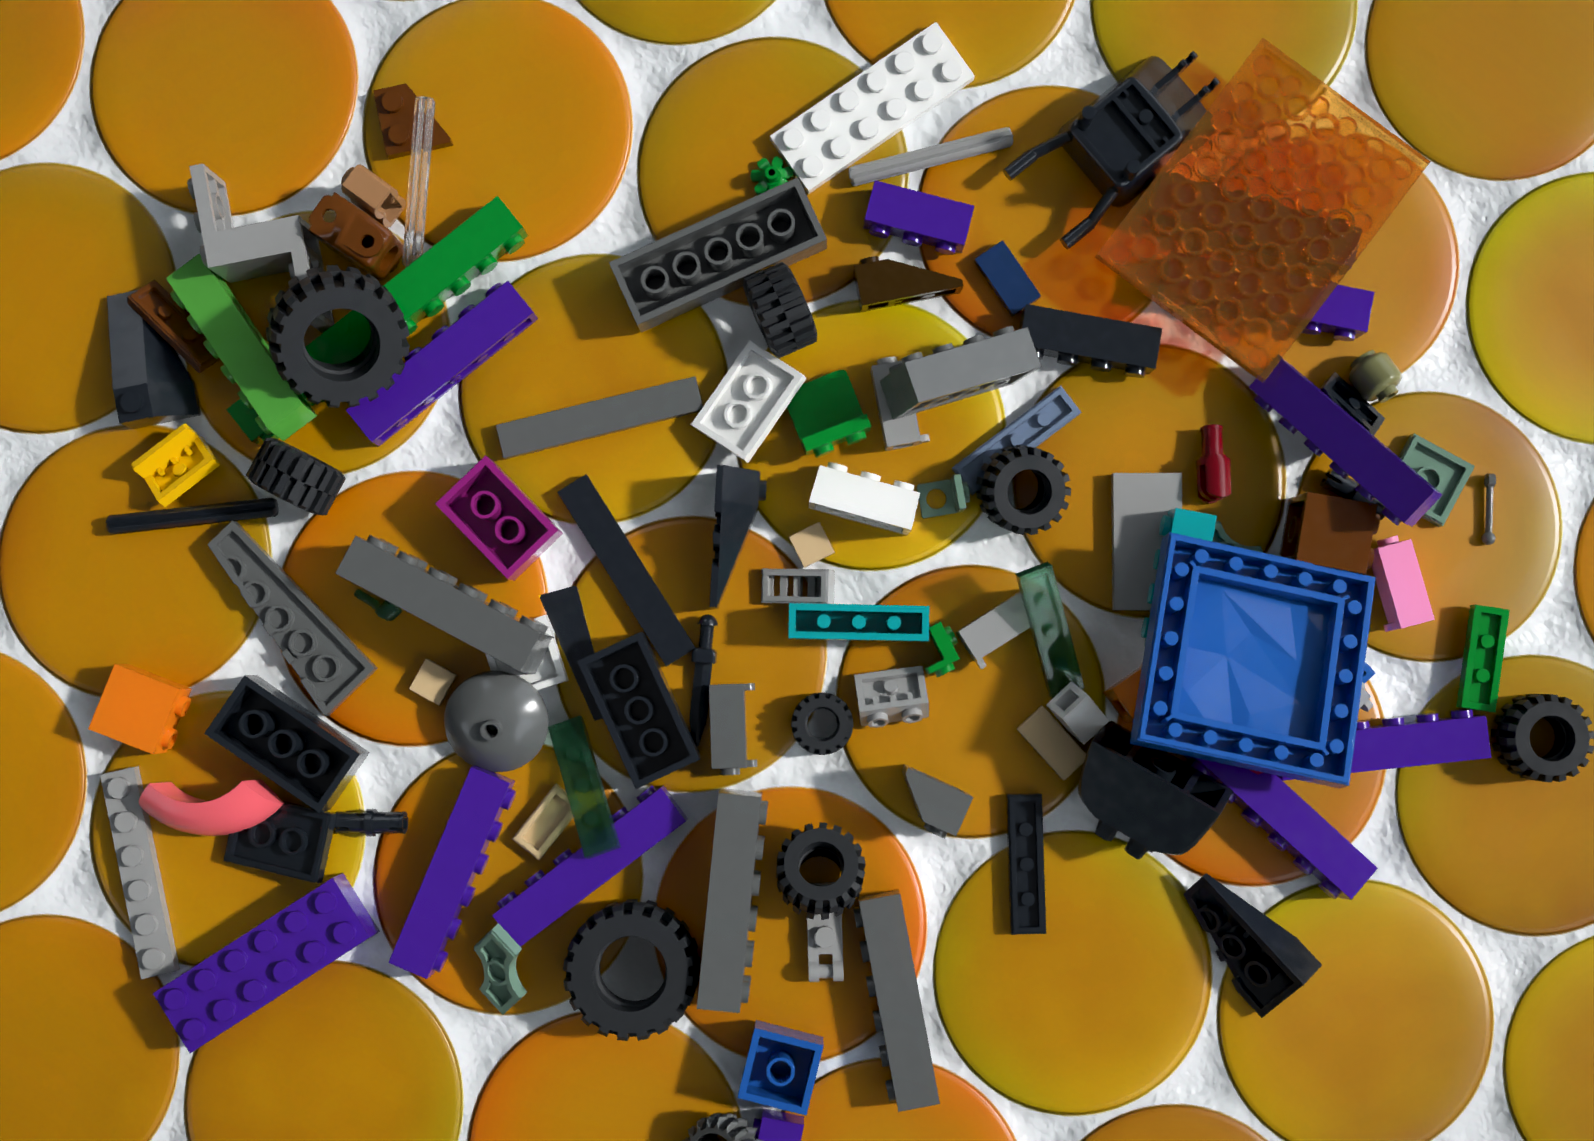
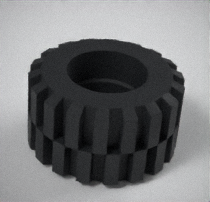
M780 262L744 278L743 288L748 303L773 355L779 359L817 342V329L813 317L792 271L786 264Z
M265 438L246 473L248 479L256 486L315 515H327L346 479L342 472L276 438Z
M1015 445L1014 448L1007 446L1002 448L1003 453H993L990 456L992 462L990 464L984 463L981 467V470L985 471L983 478L978 476L976 484L981 485V490L976 491L977 499L983 502L979 505L982 512L989 515L987 518L991 522L1016 534L1024 535L1025 532L1033 535L1038 534V529L1044 531L1050 529L1051 525L1049 522L1051 520L1058 522L1062 518L1059 514L1060 509L1067 510L1069 503L1064 501L1065 495L1071 496V488L1065 486V482L1070 481L1069 475L1061 471L1064 465L1059 460L1053 459L1054 455L1031 446ZM1029 469L1035 474L1038 481L1037 495L1027 507L1015 509L1008 499L1009 483L1017 473Z
M1526 694V696L1513 698V704H1505L1501 708L1504 715H1496L1493 722L1497 723L1498 727L1497 729H1491V737L1497 738V743L1492 744L1493 751L1500 752L1501 755L1497 758L1502 765H1509L1507 770L1512 774L1520 775V778L1551 783L1552 781L1567 780L1566 776L1574 777L1580 773L1577 766L1586 767L1589 762L1585 758L1587 753L1593 754L1594 746L1589 745V740L1594 739V731H1588L1587 727L1592 722L1588 716H1581L1584 709L1580 705L1571 704L1572 700L1569 698L1558 697V695ZM1545 718L1553 727L1555 741L1550 752L1540 758L1533 751L1529 738L1533 725L1539 719Z
M819 822V828L813 829L812 823L804 826L803 833L796 829L791 834V840L786 838L783 842L782 851H779L777 857V887L779 893H783V901L786 905L792 903L793 911L797 914H800L803 910L807 912L806 918L814 919V914H821V920L829 919V914L834 912L837 917L843 914L844 907L850 909L855 902V898L859 897L865 874V858L861 857L862 848L859 843L853 844L854 836L849 832L844 836L841 834L842 827L834 825L833 830L827 829V823ZM812 857H826L838 865L841 877L831 885L815 886L808 883L799 872L800 866Z

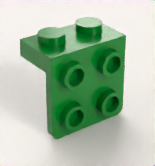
M838 370L804 383L787 406L806 457L814 454L815 458L829 454L835 450L833 446L845 441L847 445L860 442L867 438L865 433L871 430L868 416L863 414L845 370Z

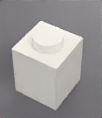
M1070 682L1046 704L1066 730L1083 744L1097 735L1100 729L1109 722L1090 696L1073 682Z

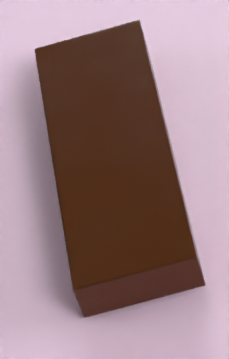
M155 279L127 297V304L199 374L220 360V358H214L204 346L203 342L207 340L204 334H199L188 322L187 317L190 313L186 309L183 310Z

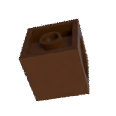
M1306 492L1289 498L1279 556L1314 565L1366 574L1367 569L1371 568L1374 560V549L1371 548L1372 536L1377 533L1380 524V515L1376 514L1378 504Z

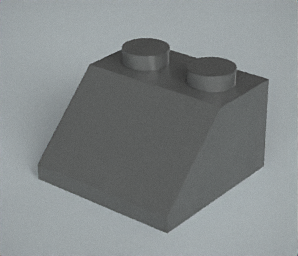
M904 764L901 771L918 816L925 822L923 827L944 839L947 833L957 836L973 797L963 790Z

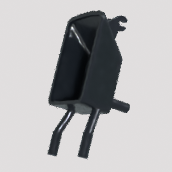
M1194 51L1185 60L1182 59L1174 69H1171L1159 57L1151 56L1145 59L1064 124L1059 130L1058 135L1028 149L1003 169L1004 175L1011 181L1038 158L1063 147L1103 195L1089 216L1060 238L1062 245L1066 249H1070L1090 233L1110 205L1114 207L1127 205L1158 180L1162 173L1168 172L1214 133V121L1201 104V101L1220 84V81L1215 77L1208 86L1205 85L1195 95L1179 77L1197 59L1198 55Z

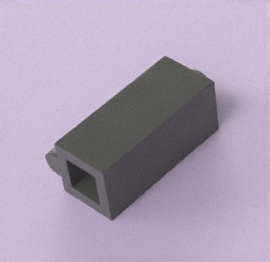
M755 683L709 685L712 769H720V775H739L740 768L758 767L757 759L747 760L745 691L755 690Z

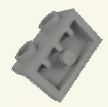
M923 666L854 675L861 726L879 728L890 722L903 721L905 723H915L929 717V701Z

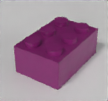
M486 455L435 503L507 579L515 581L564 534L509 476Z

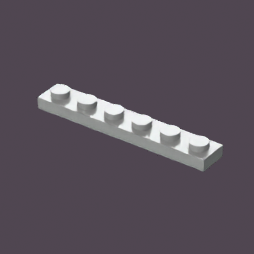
M139 766L100 774L141 979L180 970L149 814L139 806L138 802L144 791Z

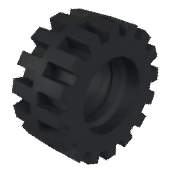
M814 693L802 699L796 706L791 719L792 733L798 744L806 751L818 755L832 754L843 748L851 737L853 731L852 713L847 704L839 697L830 693ZM827 709L836 717V730L828 738H817L808 730V718L815 710Z

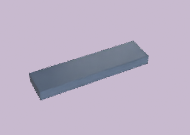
M1059 386L952 467V471L955 475L961 474L962 483L967 482L969 493L973 496L976 491L981 490V485L976 484L977 477L983 478L985 474L981 467L984 463L990 464L992 462L990 456L993 453L1001 454L1003 453L1002 448L1007 446L1014 448L1015 445L1036 448L1082 412L1062 386Z

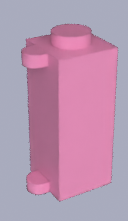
M1398 535L1378 540V548H1374L1372 570L1376 577L1375 580L1388 624L1383 625L1385 632L1435 620L1412 540L1399 542Z

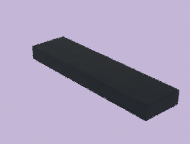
M1006 794L1011 935L1046 934L1042 794Z

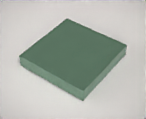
M1414 433L1409 436L1399 458L1442 494L1436 503L1421 517L1441 527L1445 524L1475 466Z

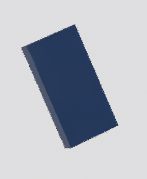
M1003 240L975 258L974 263L1011 317L1022 311L1026 304L1031 305L1040 299V293Z

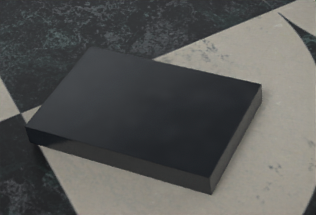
M283 801L285 804L265 821L254 827L229 834L223 861L313 883H322L337 814L327 811L319 813L313 808Z

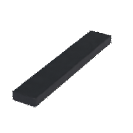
M585 474L558 491L557 493L664 664L669 666L696 648L589 476Z

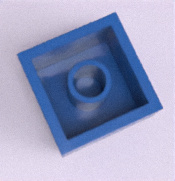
M756 1020L737 1098L807 1115L824 1047L823 1037Z

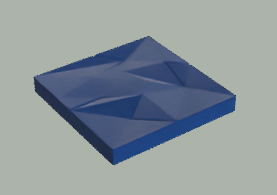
M1169 532L1162 538L1130 744L1338 789L1349 786L1376 577Z

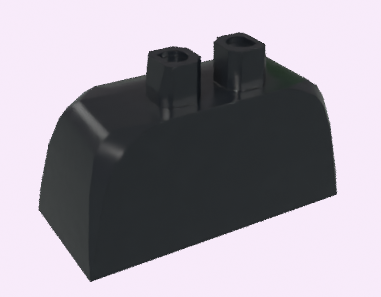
M1109 721L1092 740L1078 783L1079 797L1093 816L1099 819L1095 834L1111 842L1118 831L1126 835L1130 839L1124 850L1136 859H1141L1148 850L1170 855H1182L1188 852L1215 823L1233 791L1166 751L1130 744L1131 731L1114 721Z

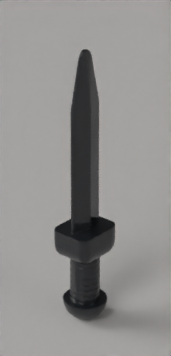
M709 614L701 616L697 624L701 625L699 647L693 650L691 661L695 662L689 721L691 734L697 747L707 722L712 664H715L717 661V652L712 648L714 626H718V622L714 616Z

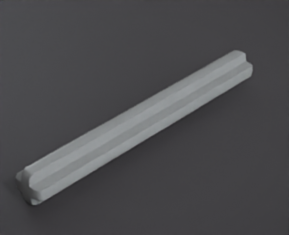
M1004 127L851 166L848 170L849 179L852 186H858L874 182L875 180L878 181L1000 150L1013 145V135L1009 127Z

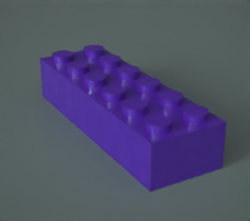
M342 873L323 883L154 992L153 995L188 1052L192 1053L380 931L346 876Z

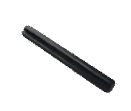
M262 498L109 515L106 518V527L108 533L122 534L230 522L232 520L276 517L279 513L277 499Z

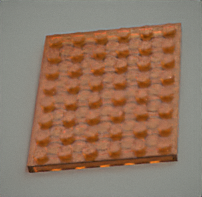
M1262 38L1095 258L1259 381L1263 382L1271 374L1431 161L1277 47Z

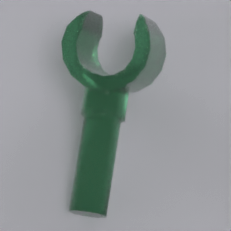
M357 589L354 593L355 597L371 606L382 619L393 621L402 613V609L386 600L381 604L378 600L360 589Z

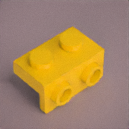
M182 424L131 464L132 469L145 479L156 500L164 507H167L220 466L205 439L187 424Z

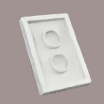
M749 340L691 425L749 463L805 382L806 377Z

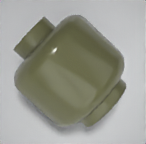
M1374 350L1362 354L1351 363L1350 367L1352 370L1349 373V381L1364 401L1370 402L1378 399L1380 403H1383L1398 393L1396 386L1401 382L1402 373L1387 353H1376Z

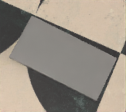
M1182 473L1111 474L1112 611L1151 610L1152 604L1147 603V596L1150 584L1155 583L1157 570L1153 569L1156 550L1161 548L1162 538L1164 537L1159 535L1160 523L1163 515H1167L1169 510L1174 508L1182 509Z

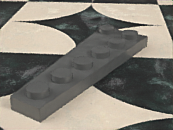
M232 520L207 544L233 583L239 587L241 595L248 605L254 609L262 621L263 627L269 636L273 637L282 650V655L288 664L292 665L301 678V683L325 716L333 713L378 669L237 521Z

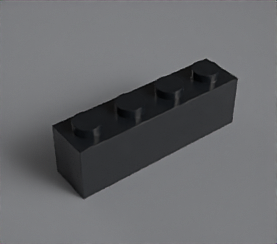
M1026 304L1022 310L1019 329L1028 327L1039 360H1042L1043 356L1057 358L1056 362L1063 365L1076 366L1077 362L1091 364V369L1102 372H1110L1111 368L1124 370V375L1136 378H1144L1145 374H1150L1156 369L1163 329Z

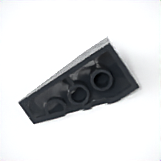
M137 290L107 296L112 385L119 424L138 429L200 416L201 411L195 381L185 369L178 356L179 353L127 304V297Z
M717 465L714 504L717 524H715L713 531V552H715L714 559H712L710 608H719L759 510V501H766L767 480H761L760 471Z
M1207 873L1183 894L1203 931L1210 933L1218 949L1215 952L1221 962L1226 961L1234 976L1231 981L1235 989L1261 1018L1301 988L1322 966L1297 937Z

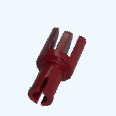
M1217 424L1200 427L1202 456L1195 463L1198 498L1205 504L1215 503L1231 494V460L1223 454V426Z

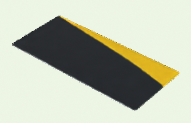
M577 586L538 595L594 721L603 719L577 661L594 654Z

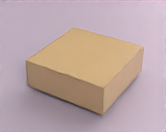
M820 522L789 537L804 568L835 553Z
M425 659L409 689L441 706L458 675L430 659Z

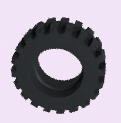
M327 265V271L318 272L316 267L306 270L308 277L299 280L295 276L288 282L290 288L286 292L280 290L274 298L276 302L275 308L269 309L267 316L269 327L266 328V338L276 369L282 380L288 382L291 390L297 395L304 393L307 401L318 405L321 400H324L328 407L339 408L340 402H347L350 408L360 406L359 399L368 397L371 402L379 397L377 390L381 387L389 390L395 383L392 375L394 373L401 374L405 367L402 358L409 355L410 345L406 340V337L409 336V330L403 318L404 315L385 286L382 287L379 281L370 274L362 275L357 268L348 266L346 271L339 269L338 265ZM333 309H350L363 314L370 324L371 336L365 349L352 360L339 364L324 363L311 357L305 348L304 336L312 321L319 315Z
M627 899L622 903L616 901L591 915L572 938L567 948L569 951L564 959L563 970L566 971V978L563 981L565 991H569L572 998L569 1002L573 1010H580L583 1014L581 1020L587 1026L591 1023L599 1028L597 1033L606 1037L609 1033L617 1035V1040L628 1041L629 1037H637L638 1041L649 1039L650 1034L657 1032L659 1035L668 1030L669 1025L673 1022L677 1023L684 1015L686 1008L690 1006L698 985L701 968L700 957H698L697 953L698 945L695 937L692 938L688 932L689 927L684 920L680 922L674 916V911L668 907L666 910L657 906V902L647 900L646 903L638 902V899ZM627 936L640 937L651 942L661 952L665 961V978L659 990L651 997L639 1001L626 1000L612 993L603 982L600 974L601 958L606 948L617 939Z

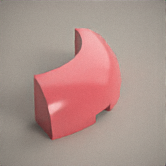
M262 779L241 781L229 793L211 801L190 796L177 788L172 782L149 783L138 801L139 806L160 823L182 832L201 836L228 835L254 827L265 821L285 804Z

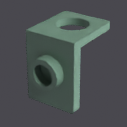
M961 474L953 475L949 480L917 485V492L920 493L919 504L923 519L963 512L966 509V503L970 502L969 487L967 482L962 483ZM933 489H939L946 495V503L940 509H933L927 504L926 496Z

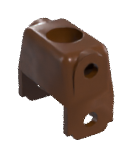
M336 192L332 196H323L309 216V223L311 224L309 231L328 248L376 279L384 280L390 272H393L398 267L400 257L404 253V246L399 239L384 225ZM326 211H335L336 218L333 222L324 221Z

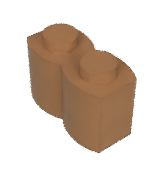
M361 164L356 165L355 168H349L342 177V193L349 197L354 205L387 228L394 224L406 207L405 199L398 195V191Z

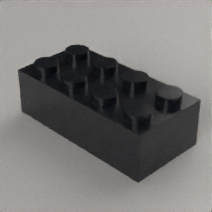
M644 632L632 635L577 661L635 789L702 758Z
M244 675L204 733L319 813L331 810L370 753L258 675Z

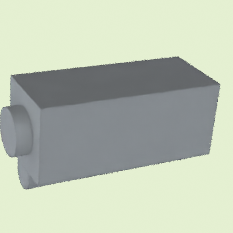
M895 356L877 360V365L872 366L870 371L885 451L930 442L929 434L920 435L916 413L895 420L891 416L880 380L890 373V367L902 363V360L897 361Z
M1027 587L964 626L956 634L973 661L982 670L987 666L983 657L1038 622H1040L1044 629L1050 627L1051 624L1044 611L1048 606L1037 590L1032 592Z

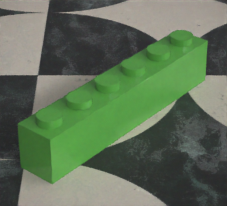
M197 254L166 278L173 288V291L170 293L171 297L183 310L185 308L190 313L187 317L188 322L199 334L203 333L207 338L203 342L204 346L214 358L221 359L224 364L220 367L221 371L232 384H238L241 389L237 393L239 398L249 409L254 408L259 415L255 418V421L265 434L270 435L273 433L285 441L317 416L303 394L297 395L290 389L288 382L282 380L273 362L268 343L223 278L203 264L200 254Z

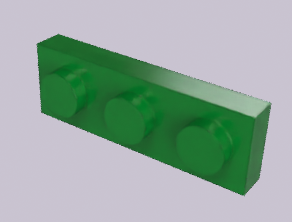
M1476 604L1470 605L1456 707L1496 713L1510 610Z

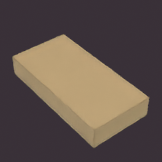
M1040 706L1016 728L1063 781L1084 763L1086 753L1043 706Z
M555 784L512 839L536 859L540 860L578 813L583 804L561 786Z

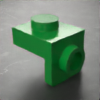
M941 622L929 627V635L941 660L924 668L927 675L934 672L937 678L954 670L953 662L960 659L954 648L958 641L949 625L943 627Z

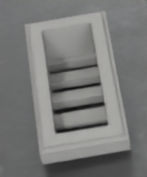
M762 568L761 603L834 604L835 571L831 569ZM774 576H780V596H774ZM789 576H794L793 596H788ZM803 576H808V597H802ZM817 576H821V597H817Z

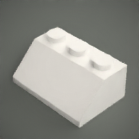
M828 462L827 467L819 466L809 500L810 509L904 535L910 533L920 496L919 492L913 491L914 485L897 480L894 481L893 485L880 482L881 476L861 471L860 476L847 473L848 467L833 462Z

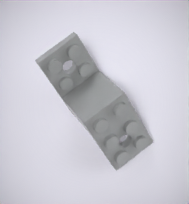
M204 164L189 166L191 178L188 179V189L191 197L196 200L198 212H194V222L198 232L202 233L204 245L200 246V255L206 267L229 283L289 272L291 279L297 276L299 280L308 277L306 270L315 267L318 272H324L319 240L310 233L309 228L311 226L299 215L234 228L226 182ZM332 310L319 315L310 325L324 333L334 325Z

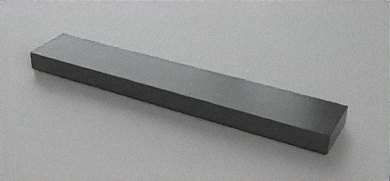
M694 376L498 424L496 428L504 459H510L697 413L703 408L697 380Z

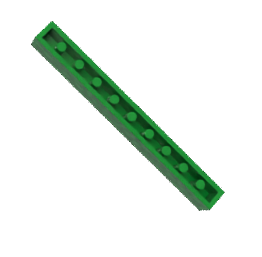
M498 196L382 286L388 289L404 315L403 318L408 325L409 335L417 329V323L426 316L432 317L444 308V302L452 295L459 296L471 286V280L480 273L485 275L491 272L497 266L499 258L507 252L509 254L516 252L525 243L524 239L528 234ZM352 310L305 348L311 357L324 363L339 364L350 361L357 357L367 346L371 336L370 324L363 314ZM241 399L226 409L251 442L262 445L265 438L279 439L273 433L267 435L263 432L255 421V418L259 415L254 408L249 409ZM307 401L311 407L314 405V403Z

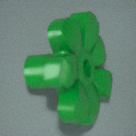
M775 156L771 164L766 158H762L757 162L759 170H752L750 174V180L758 183L754 187L756 195L788 182L787 180L793 178L791 167L782 168L784 164L782 158Z

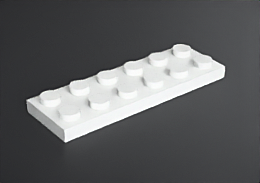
M935 22L770 135V141L786 164L792 168L796 178H799L803 188L809 195L974 81L975 75L938 23Z

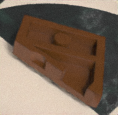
M406 83L373 90L386 155L389 159L453 146L451 138Z

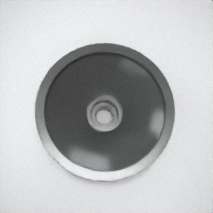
M487 671L469 677L455 689L446 705L444 727L450 745L465 762L491 772H506L524 766L538 754L547 737L549 717L543 698L525 679L504 671ZM486 726H496L498 733L492 734L488 732Z

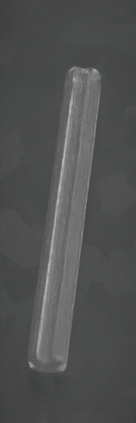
M418 96L415 99L402 264L405 267L423 255L435 101L433 98Z

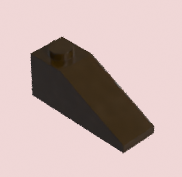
M878 256L861 259L859 265H854L853 270L861 312L960 294L963 289L962 279L890 259L879 260Z

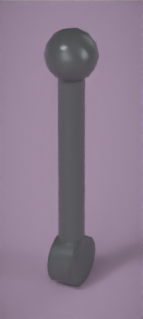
M1487 473L1484 478L1486 486L1485 533L1482 535L1481 540L1484 544L1491 545L1496 540L1495 535L1492 533L1493 494L1496 475Z

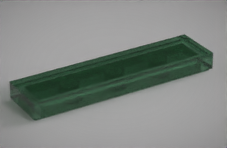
M1047 561L1015 573L1049 696L1053 699L1070 682H1073L1080 689H1084L1083 679L1052 565Z
M579 715L549 726V733L584 857L590 859L621 848L584 718Z

